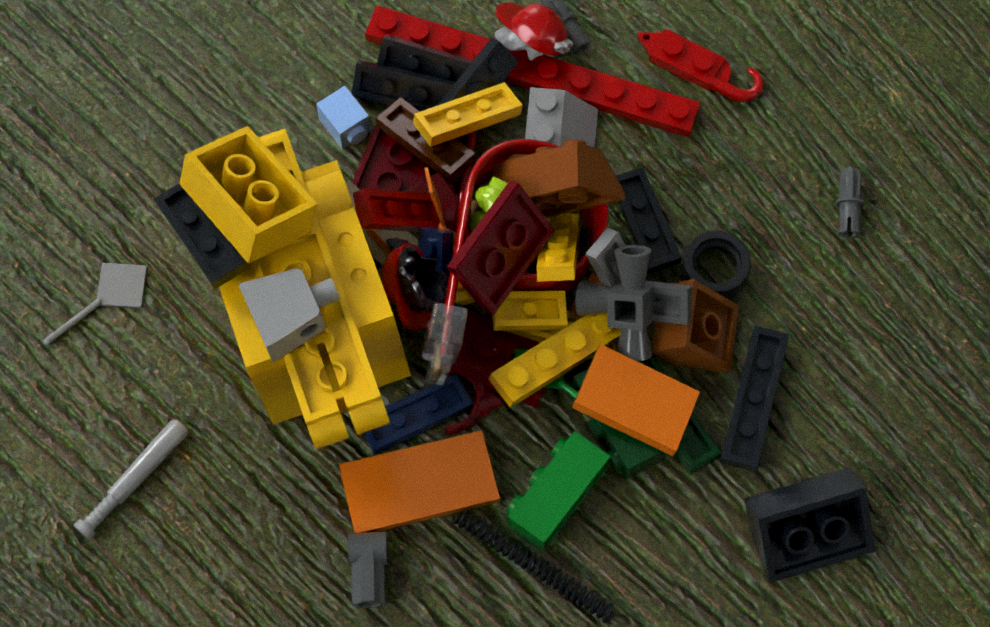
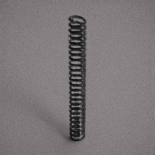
M465 508L457 520L456 516L453 515V524L458 523L459 528L465 527V532L471 531V536L477 535V540L483 539L484 545L489 543L490 549L495 548L496 553L502 551V557L508 555V560H514L515 565L520 564L521 569L527 567V573L533 572V577L539 576L540 581L546 580V586L552 584V590L558 588V593H564L565 598L571 596V602L577 601V606L584 604V611L590 609V615L596 613L597 619L603 617V623H607L614 616V612H611L608 616L613 605L612 602L602 611L606 598H603L595 608L600 594H597L589 603L594 593L593 590H590L582 600L587 590V585L576 595L581 581L577 582L569 592L575 580L574 577L562 589L568 577V573H565L557 583L562 569H559L550 580L556 565H553L544 575L550 563L546 561L537 572L543 556L531 568L537 552L525 563L531 551L529 548L518 560L525 547L524 544L512 556L518 540H515L506 552L512 540V536H509L500 547L506 532H503L493 544L500 531L497 528L487 540L490 531L494 527L493 524H490L481 536L487 524V520H484L482 525L475 531L481 516H478L475 522L468 528L475 512H472L462 524L469 508Z

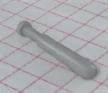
M171 420L123 475L107 491V496L90 512L89 516L83 521L79 519L74 524L75 529L85 538L91 540L95 536L94 530L109 515L113 508L118 504L121 505L187 437V427L179 420Z

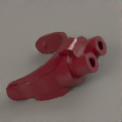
M439 369L436 379L449 377L457 372L450 369ZM457 373L460 380L467 382L476 390V403L473 411L465 420L445 427V433L447 435H454L472 428L480 421L481 417L491 414V409L503 406L501 395L495 393L494 389Z

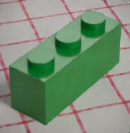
M576 431L571 434L568 440L562 437L557 442L550 454L553 456L546 468L540 465L535 470L528 482L532 486L524 496L517 494L506 509V512L509 514L507 516V527L541 552L545 551L609 468L611 456Z

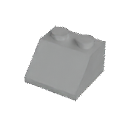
M530 87L525 139L544 141L559 147L564 146V142L567 140L579 139L586 141V145L595 148L598 109L566 90Z

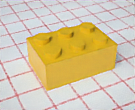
M249 126L185 154L180 178L181 187L248 264L310 233L318 203Z

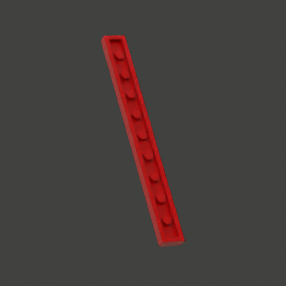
M378 5L365 32L366 40L382 44L383 37L388 34L471 60L477 57L490 40ZM526 50L509 51L519 62L503 82L526 89L535 87L566 90L599 111L688 138L690 136L700 106L698 101L544 55H540L530 61Z

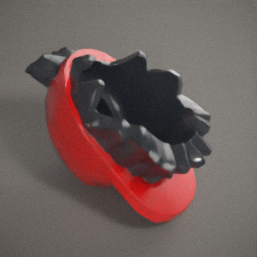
M397 237L387 239L386 242L391 252L386 257L380 273V280L388 301L397 306L398 315L403 326L413 331L421 330L429 325L431 314L442 312V305L445 304L447 292L443 284L446 282L447 276L444 272L436 269L437 258L424 257L422 251L416 245L410 244L408 240Z

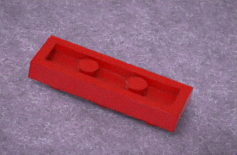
M365 188L352 193L356 214L362 229L419 232V227L431 226L439 228L440 220L430 194Z

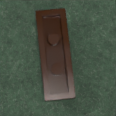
M401 97L376 117L377 126L436 172H440L451 183L476 162L475 153L456 138L430 147L413 124L414 114L420 111Z

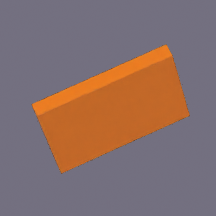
M600 344L572 408L673 456L678 449L700 391Z

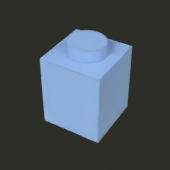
M346 86L316 103L320 122L341 149L350 144L356 145L360 143L370 132L369 115Z

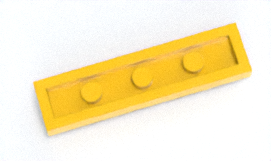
M570 212L546 218L555 231L538 254L536 267L537 282L575 280L580 235V213L571 214Z
M608 313L585 315L492 372L488 380L511 408L593 357L600 344L609 347L617 342L621 329L608 327Z

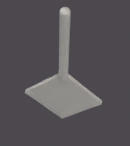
M102 263L97 299L46 337L43 343L49 345L99 306L142 308L147 265Z

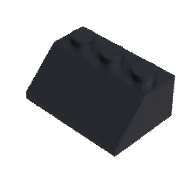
M850 468L744 498L749 530L769 583L875 551L866 487Z

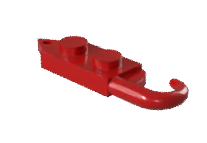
M666 28L663 32L638 33L637 39L648 53L649 62L708 91L711 89L734 101L750 102L756 99L763 90V78L752 67H749L747 72L753 77L754 86L751 89L743 90L728 83L731 67L725 60V57Z

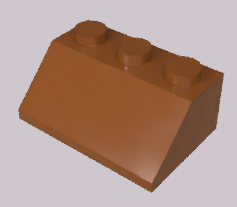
M567 140L564 142V146L556 148L540 147L536 149V153L529 155L513 154L508 156V160L494 164V177L506 183L509 181L518 182L545 218L625 200V192L602 151L586 145L584 140Z

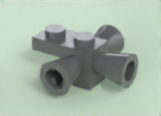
M641 245L621 246L614 250L621 280L612 288L582 280L576 292V312L579 316L608 313V327L621 329L617 352L635 361H643L651 358L653 355L646 328L652 321L688 325L692 321V285L646 281L651 249Z

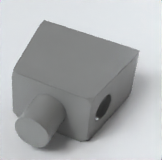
M298 268L238 284L273 362L324 331L326 324L319 308L340 300L331 278L309 287L302 270Z

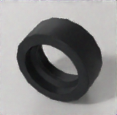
M721 230L706 231L697 235L687 245L681 265L683 281L695 279L725 298L731 299L744 288L751 268L750 253L745 244L735 235ZM711 249L727 252L736 261V274L726 283L715 284L705 281L695 270L697 256L701 252Z

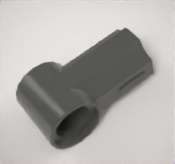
M386 532L348 533L349 567H352L351 595L353 607L372 609L385 606L384 566H387L388 561Z

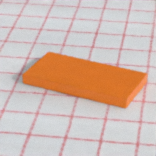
M482 430L339 464L354 533L380 532L462 512L465 508L471 510L500 502Z

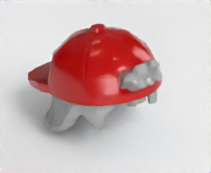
M510 2L497 5L495 14L505 26L495 32L494 38L500 41L507 50H526L528 59L531 61L544 54H547L549 57L565 54L573 46V42L567 38V31L561 17L548 6L532 3L523 7Z

